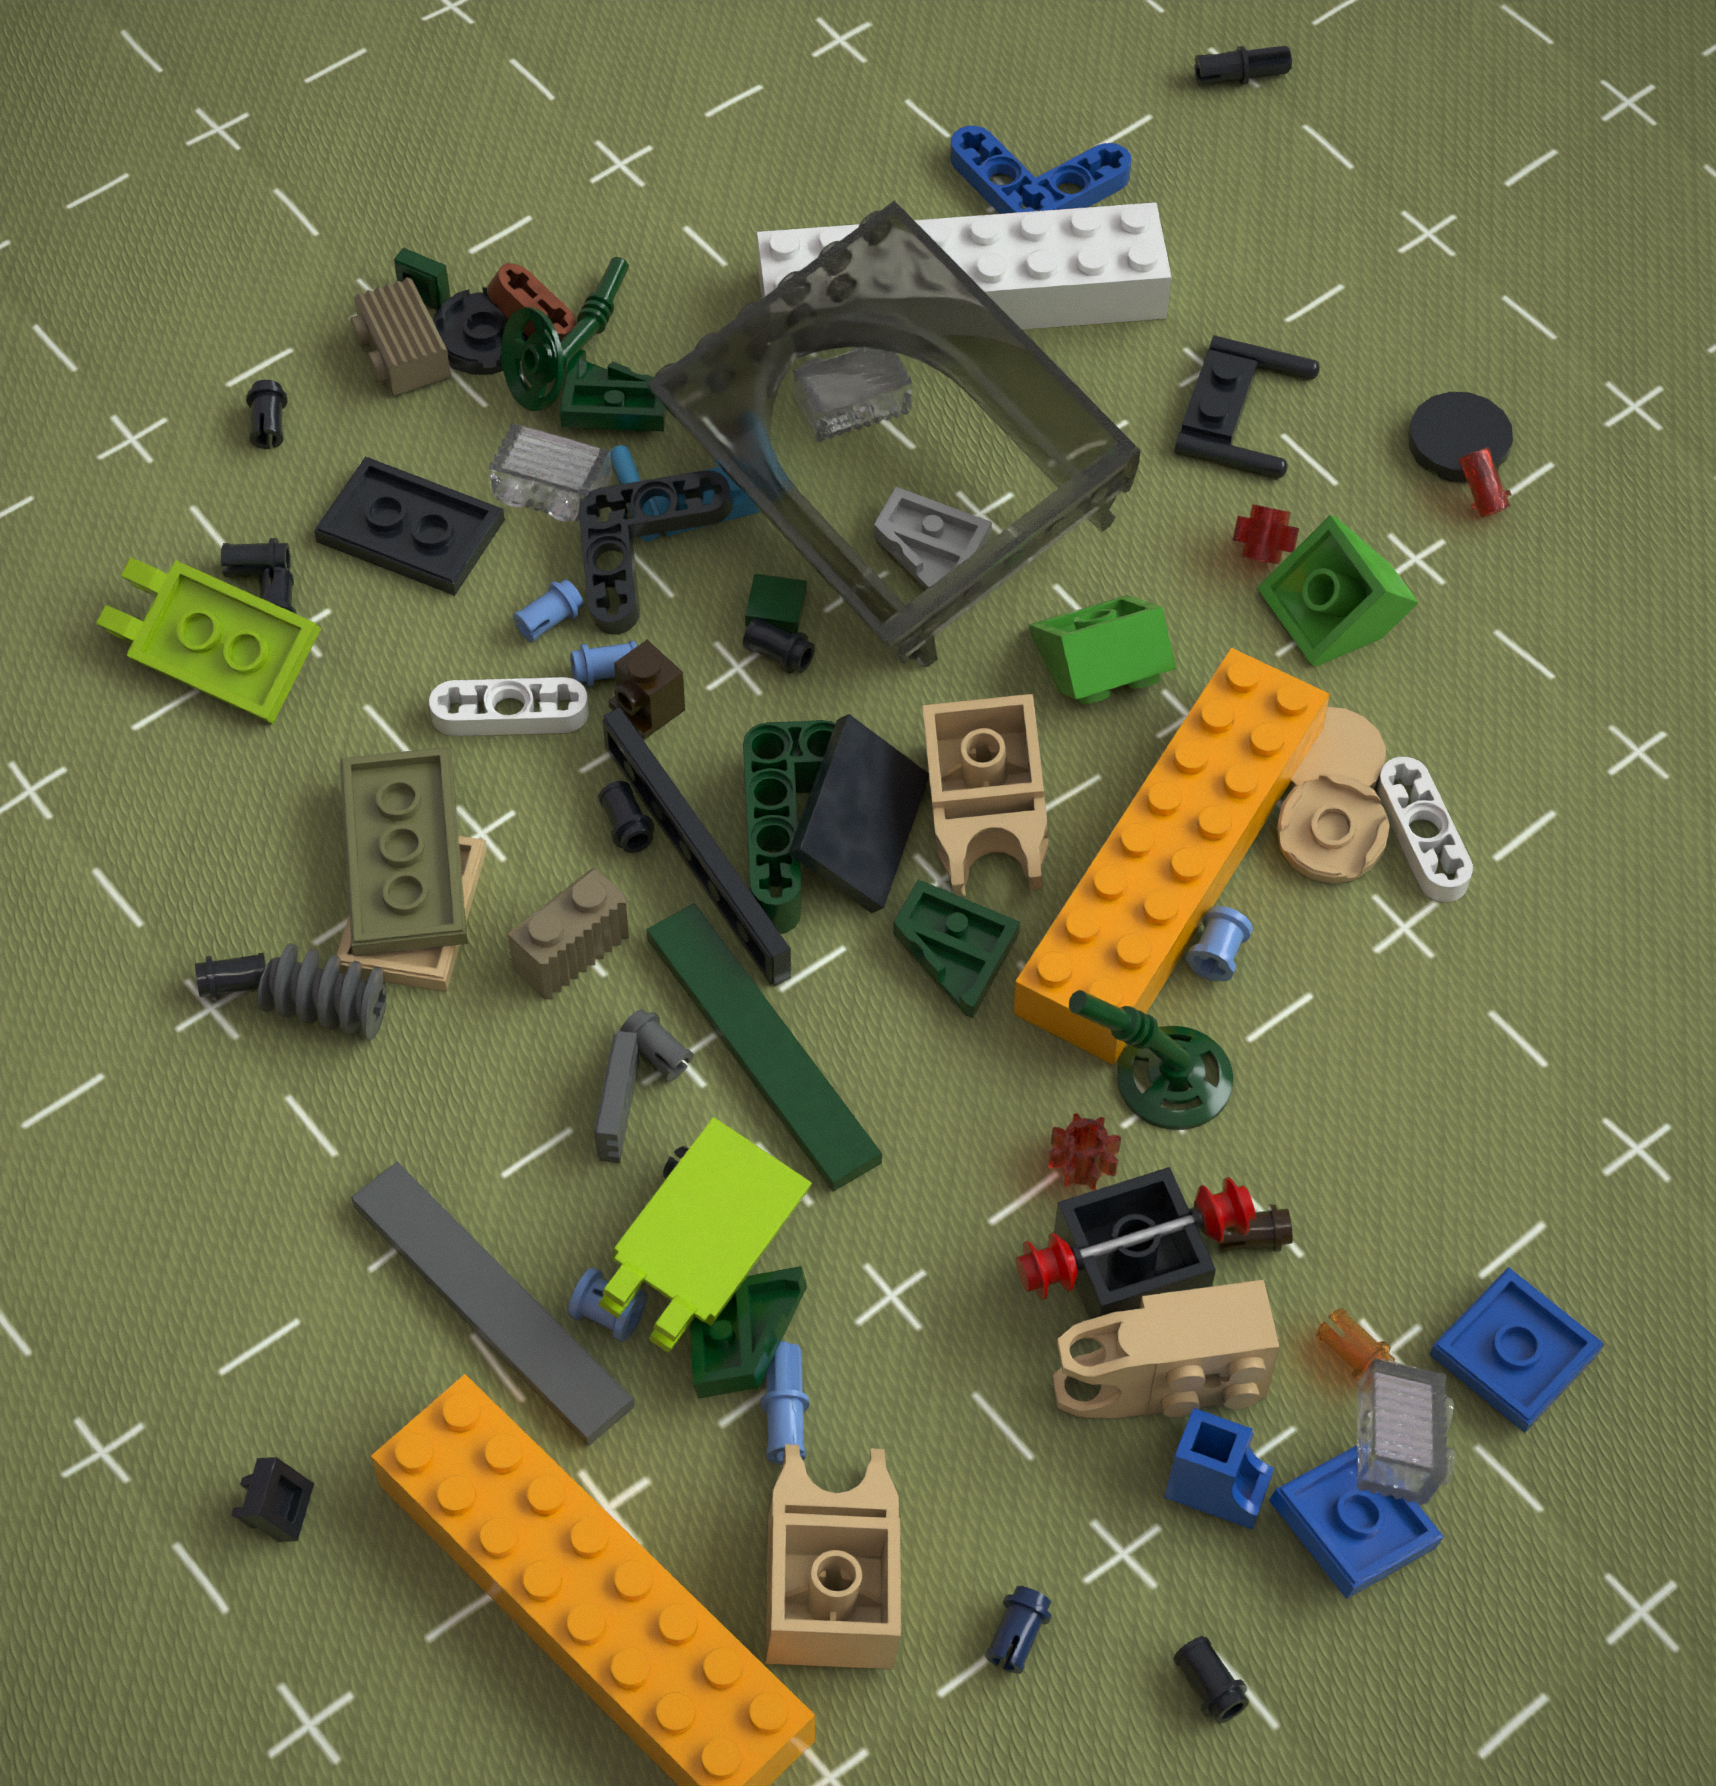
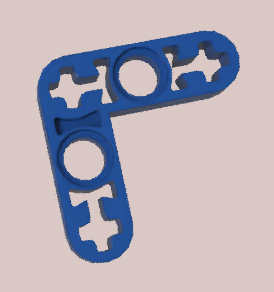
M965 126L959 128L951 137V164L999 214L1034 212L1039 209L1038 211L1088 208L1123 189L1130 179L1131 155L1127 149L1114 143L1097 145L1035 178L991 132L983 127ZM996 174H1005L1013 178L1014 181L1007 185H997L991 182L989 178ZM1064 183H1074L1083 190L1075 194H1067L1060 191L1057 187Z

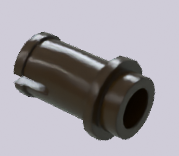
M1269 1204L1268 1211L1255 1212V1219L1249 1221V1232L1245 1236H1241L1234 1227L1224 1229V1240L1218 1244L1220 1253L1272 1246L1274 1252H1279L1282 1249V1245L1292 1244V1224L1288 1208L1277 1209L1275 1204Z

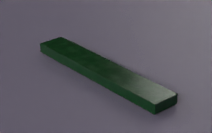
M693 903L647 928V940L830 1189L834 1192L882 1164L881 1151L697 905Z

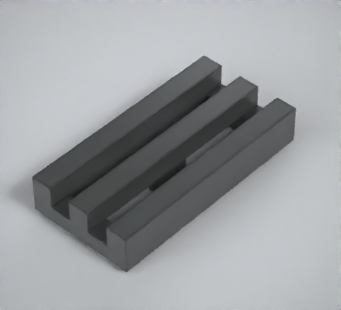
M616 1031V1034H613L594 1130L597 1156H599L600 1161L620 1163L639 1067L638 1045L636 1044L637 1033Z

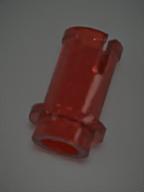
M1490 447L1465 455L1458 460L1475 500V503L1471 504L1472 510L1478 509L1481 518L1511 507L1508 497L1512 495L1511 491H1505L1490 454Z

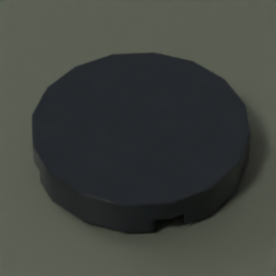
M482 287L483 292L470 294L469 289L456 293L442 303L433 318V323L447 349L449 365L453 369L471 375H492L503 371L501 344L504 328L509 318L492 303L487 293V287ZM522 333L521 340L527 342L529 337Z
M1447 392L1432 396L1418 406L1410 422L1408 432L1409 449L1416 462L1426 470L1429 466L1433 470L1438 471V477L1451 482H1474L1489 478L1507 460L1513 443L1512 424L1505 412L1489 399L1470 392Z

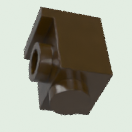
M648 639L614 663L616 688L614 689L615 696L609 700V708L612 710L621 708L644 740L685 711L683 672Z

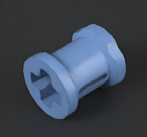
M1212 906L1206 910L1202 922L1205 929L1198 944H1194L1189 948L1185 960L1190 965L1191 970L1203 978L1212 981H1228L1233 977L1236 969V964L1233 960L1239 946L1249 940L1253 927L1248 918L1239 911L1224 906Z
M594 1267L589 1268L579 1280L572 1294L568 1315L577 1321L585 1317L612 1330L615 1339L624 1342L632 1335L642 1317L647 1303V1294L640 1290L619 1319L598 1306L599 1301L604 1296L602 1294L609 1281L602 1278L603 1273Z

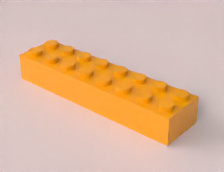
M1231 648L1016 979L1014 1015L1112 1065L1116 1063L1127 1043L1112 1036L1110 1029L1072 1013L1069 1009L1070 997L1074 992L1082 990L1119 1008L1131 1006L1145 1014L1147 1013L1202 925L1206 910L1214 906L1287 789L1295 772L1324 728L1329 693L1236 649Z
M466 1374L371 1455L379 1486L678 1786H770L816 1741L815 1714Z

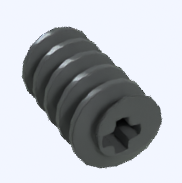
M291 943L285 947L281 957L276 956L268 962L261 976L257 991V1003L260 1010L269 1012L276 1008L277 1013L286 1018H290L297 1013L299 1020L308 1024L319 1019L321 1026L332 1030L340 1025L342 1031L346 1034L355 1035L362 1030L366 1039L372 1040L376 1037L385 1014L387 989L383 985L384 974L381 967L376 966L370 973L367 981L362 980V963L354 960L346 974H340V957L332 955L324 969L319 968V952L314 949H310L303 962L299 963L297 962L298 948L295 944Z

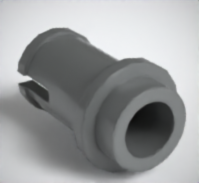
M643 1009L637 1010L624 1022L620 1031L637 1033L636 1044L638 1045V1052L660 1071L667 1081L676 1079L688 1067L682 1060L689 1063L692 1061L694 1054L680 1044L659 1024L660 1017L655 1012L648 1014Z

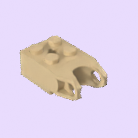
M1033 694L922 705L938 859L951 879L953 894L959 897H966L965 886L969 878L970 868L981 856L993 852L1005 853L1018 861L1024 875L1029 880L1030 890L1043 889L1041 869L1048 851L1049 842Z
M1264 1280L1142 1296L1140 1309L1113 1312L1073 1325L1057 1339L1061 1368L1053 1374L1052 1378L1057 1407L1077 1417L1117 1419L1164 1413L1167 1417L1176 1418L1190 1415L1193 1408L1199 1409L1201 1407L1224 1404L1229 1409H1242L1256 1404L1260 1399H1266L1280 1346ZM1083 1338L1093 1339L1103 1346L1094 1352L1079 1355L1075 1358H1072L1070 1354L1072 1344ZM1072 1377L1091 1385L1101 1384V1390L1092 1400L1077 1401L1067 1394L1065 1383Z
M785 1444L782 1472L772 1492L768 1516L765 1664L893 1669L901 1638L899 1496L886 1468L885 1450L870 1448L866 1474L861 1483L847 1492L834 1493L821 1489L811 1481L807 1475L805 1463L800 1456L799 1445Z

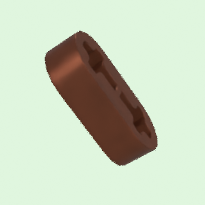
M513 263L502 265L487 286L490 300L508 318L516 310L525 307H534L545 313L553 323L560 341L576 325L574 315L569 308L530 271L520 265ZM533 321L529 322L523 330V333L528 337L533 333H537Z

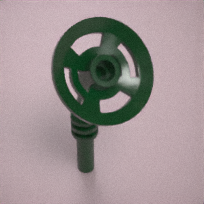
M613 257L595 293L587 296L577 316L578 323L561 341L551 320L537 308H520L510 316L502 336V367L510 392L523 408L530 411H542L549 408L556 401L561 390L564 366L595 334L602 333L605 330L615 309L613 300L629 269V264L625 259L621 257ZM533 321L537 333H533L525 342L521 340V335L526 325ZM520 359H521V362H522V367H523L524 374H525L527 380L529 381V383L532 385L531 388H529V386L527 385V383H526V381H525V379H524V376H523V374H522V370H521V366H520ZM555 379L551 391L544 396L546 385Z
M1082 990L1072 994L1069 1000V1009L1072 1013L1110 1029L1112 1036L1129 1044L1119 1061L1117 1082L1124 1102L1135 1115L1145 1122L1160 1128L1185 1130L1206 1124L1224 1109L1232 1091L1233 1071L1226 1053L1212 1038L1188 1027H1158L1157 1020L1151 1015L1145 1014L1131 1006L1119 1008ZM1172 1038L1187 1039V1040H1190V1042H1185V1041H1181V1040H1173ZM1210 1054L1217 1065L1219 1073L1217 1088L1204 1081L1206 1070L1201 1058L1204 1055ZM1135 1060L1148 1062L1147 1076L1152 1086L1143 1093L1137 1088L1133 1077V1064ZM1198 1099L1201 1103L1199 1106L1185 1110H1171L1161 1107L1162 1102L1184 1104Z

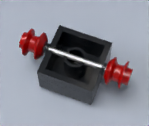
M1167 1167L1058 1202L1054 1233L1049 1234L1047 1247L1037 1250L1029 1241L1023 1242V1255L1016 1257L1017 1271L1024 1289L1027 1292L1035 1290L1041 1300L1047 1299L1049 1285L1059 1282L1067 1292H1070L1075 1284L1089 1319L1113 1312L1140 1309L1142 1296L1212 1287L1216 1268L1200 1232H1203L1216 1244L1223 1242L1224 1229L1234 1227L1241 1236L1247 1235L1249 1232V1221L1255 1219L1254 1204L1247 1188L1244 1185L1237 1187L1235 1182L1230 1177L1223 1179L1222 1192L1212 1194L1206 1186H1199L1194 1200V1207L1188 1208L1171 1168Z

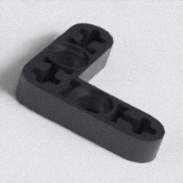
M698 471L601 487L590 491L584 496L579 506V520L587 600L595 625L601 631L608 634H621L629 631L639 619L640 604L633 538L722 522L729 516L734 502L728 481L722 474L715 471ZM713 490L715 494L713 496V503L703 505L704 492ZM679 494H685L686 499L684 500L687 506L685 510H682L677 496ZM663 496L670 500L668 510L661 515L649 516L642 511L644 504L650 498ZM626 503H631L635 518L628 519L627 513L629 512ZM610 507L609 520L599 522L598 517H600L601 509ZM617 551L623 555L621 564L613 570L603 571L595 566L596 560L604 552ZM616 587L621 605L618 607V614L609 615L607 609L610 608V597L607 588Z

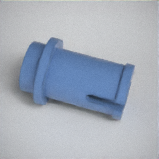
M566 579L561 583L553 581L548 585V592L513 614V620L518 622L515 625L529 642L536 641L540 635L566 617L574 619L578 616V609L584 603L580 593L570 581Z
M629 641V643L590 649L587 644H581L580 650L570 652L573 678L580 683L585 682L587 687H592L595 680L615 678L614 663L636 648V642Z

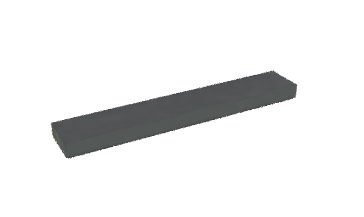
M395 1162L351 1197L353 1207L587 1446L591 1445L634 1408L633 1398L398 1162Z

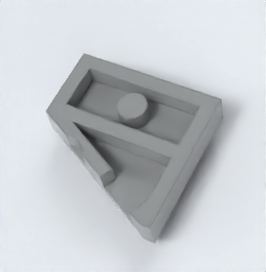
M896 487L874 523V538L942 606L950 609L991 536L992 522Z

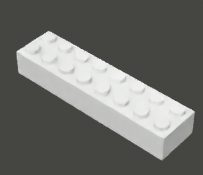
M1157 203L757 232L758 275L767 349L1167 318L1172 277Z

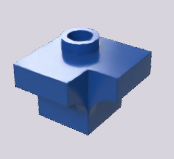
M1193 1408L1174 1457L1164 1498L1253 1530L1270 1484L1274 1467L1261 1461L1250 1448L1253 1437L1252 1428Z

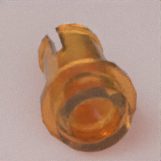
M1344 1308L1335 1310L1328 1317L1345 1332V1336L1341 1337L1323 1321L1317 1330V1338L1325 1342L1353 1369L1352 1377L1356 1381L1365 1380L1370 1385L1376 1384L1391 1370L1395 1363V1358L1389 1353L1390 1345L1386 1341L1377 1342L1348 1315Z

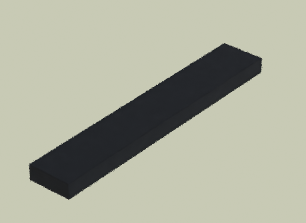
M618 708L603 715L605 749L769 984H773L775 987L790 979L791 948L623 710Z

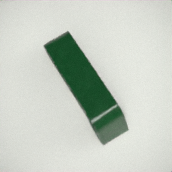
M832 721L767 722L752 727L744 736L743 758L750 892L780 934L794 929L799 923L802 913L800 862L788 854L798 828L796 793L811 792L823 757L818 756L825 754L836 724ZM767 757H769V758H775V759L767 760V759H762V758H767ZM767 803H776V804H778V805L767 806V805H764V804H767ZM771 849L781 850L776 853L766 852V850ZM781 886V897H771L770 887Z

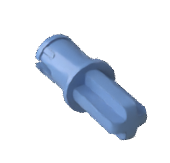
M781 1341L766 1372L767 1394L761 1398V1409L767 1413L768 1448L766 1449V1455L770 1462L782 1465L785 1444L799 1445L802 1460L806 1458L803 1412L809 1408V1397L803 1393L802 1350L798 1344Z

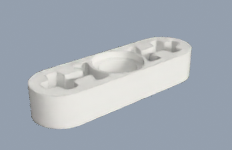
M567 677L452 680L438 685L429 697L434 727L439 732L449 736L569 733L582 727L589 716L585 687L577 680ZM507 698L518 699L524 704L522 710L513 715H502L494 709L498 702ZM533 700H540V712H534ZM560 700H570L568 710L561 711L557 709ZM478 701H484L485 714H478ZM452 703H461L459 713H448Z
M1396 757L1387 761L1381 769L1377 785V795L1381 799V805L1385 809L1388 820L1421 890L1428 897L1439 902L1458 900L1468 889L1473 872V864L1427 768L1420 761L1410 757ZM1395 779H1401L1404 785H1413L1410 796L1412 803L1407 806L1409 796L1402 784L1393 785ZM1415 820H1428L1437 826L1439 834L1432 838H1422L1411 831L1409 824ZM1441 851L1440 863L1447 874L1456 873L1454 880H1448L1444 873L1435 874L1438 865L1436 854Z

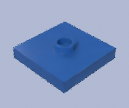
M1508 1267L1432 1346L1429 1355L1526 1433L1598 1356L1604 1343Z
M1366 1440L1275 1489L1269 1499L1270 1503L1346 1599L1434 1550L1444 1538L1442 1533Z

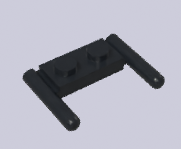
M1213 335L1182 423L1181 432L1178 434L1174 452L1275 478H1282L1288 469L1287 461L1284 458L1233 446L1232 443L1256 375L1257 367L1313 380L1320 371L1318 361Z

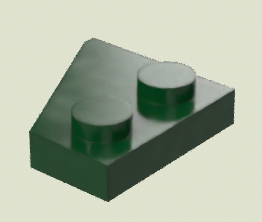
M580 350L568 362L560 408L561 427L588 430L615 429L637 432H664L668 404V382L647 374L634 373L629 367L613 361L607 366L608 369L586 361V351Z
M919 879L893 922V935L959 1009L971 1018H974L1020 932L1019 921Z
M802 1266L747 1276L711 1326L697 1317L693 1319L690 1324L693 1386L699 1399L759 1388L807 1289Z

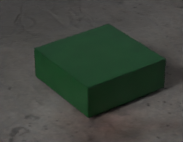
M403 247L394 258L397 281L403 282L406 277L412 279L424 305L438 310L443 302L451 298L446 265Z
M754 574L745 613V627H748L753 619L759 617L775 627L796 634L799 631L806 599L807 581Z

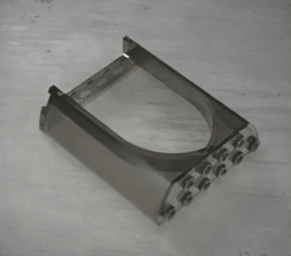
M895 200L881 211L877 210L868 214L861 221L857 229L842 240L829 243L815 260L800 271H793L786 275L776 289L760 301L747 304L740 310L733 321L718 332H712L704 336L697 343L694 350L678 362L662 367L656 373L654 379L647 384L656 399L888 651L903 664H906L910 659L916 660L922 667H929L938 660L934 638L936 634L1088 518L1101 533L1110 527L1116 516L1109 509L1120 492L1126 493L1130 491L1140 460L1141 450ZM848 347L873 348L903 354L935 368L963 389L1058 489L917 598L905 605L801 494L778 462L771 444L773 405L787 371L797 358L829 349Z

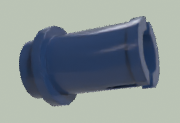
M1017 1586L1014 1593L1006 1595L1003 1600V1604L1007 1609L991 1646L985 1653V1658L998 1666L1000 1660L1005 1659L1010 1644H1012V1649L1003 1669L1021 1674L1041 1625L1049 1624L1052 1615L1048 1611L1051 1601L1045 1595L1028 1587Z

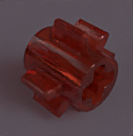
M1252 504L1249 517L1237 516L1232 540L1244 543L1241 556L1280 564L1282 552L1292 553L1295 550L1299 528L1288 526L1291 512Z
M1076 1113L1073 1114L1072 1123L1068 1125L1066 1130L1060 1127L1052 1129L1051 1144L1055 1148L1049 1151L1048 1166L1049 1168L1061 1167L1062 1173L1065 1176V1186L1068 1187L1075 1183L1088 1185L1091 1190H1095L1097 1180L1103 1173L1114 1177L1117 1174L1119 1160L1114 1155L1119 1153L1121 1137L1120 1135L1108 1136L1107 1130L1104 1127L1105 1118L1100 1117L1097 1120L1081 1118Z

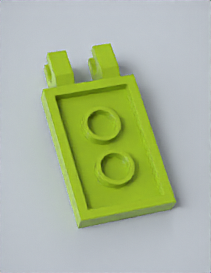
M130 557L121 577L130 581L129 584L155 596L144 620L141 621L105 605L96 624L104 628L108 634L130 643L131 645L126 656L134 662L273 725L321 628L313 621L177 560L170 567L168 573H165Z
M713 1117L615 1246L611 1258L620 1265V1268L604 1288L602 1293L604 1296L599 1301L598 1306L619 1319L644 1283H647L672 1300L653 1327L654 1331L649 1337L651 1342L669 1353L695 1317L710 1326L713 1324L808 1193L812 1182Z

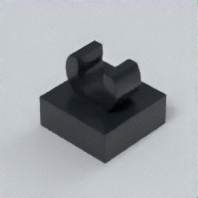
M277 1457L257 1458L253 1474L243 1477L240 1483L243 1488L248 1490L243 1508H233L231 1515L250 1528L260 1529L278 1542L298 1541L314 1483Z

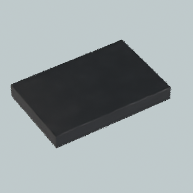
M365 456L314 530L317 543L455 596L505 521L503 508Z
M850 714L837 719L788 854L869 912L873 913L883 909L924 794L929 773Z

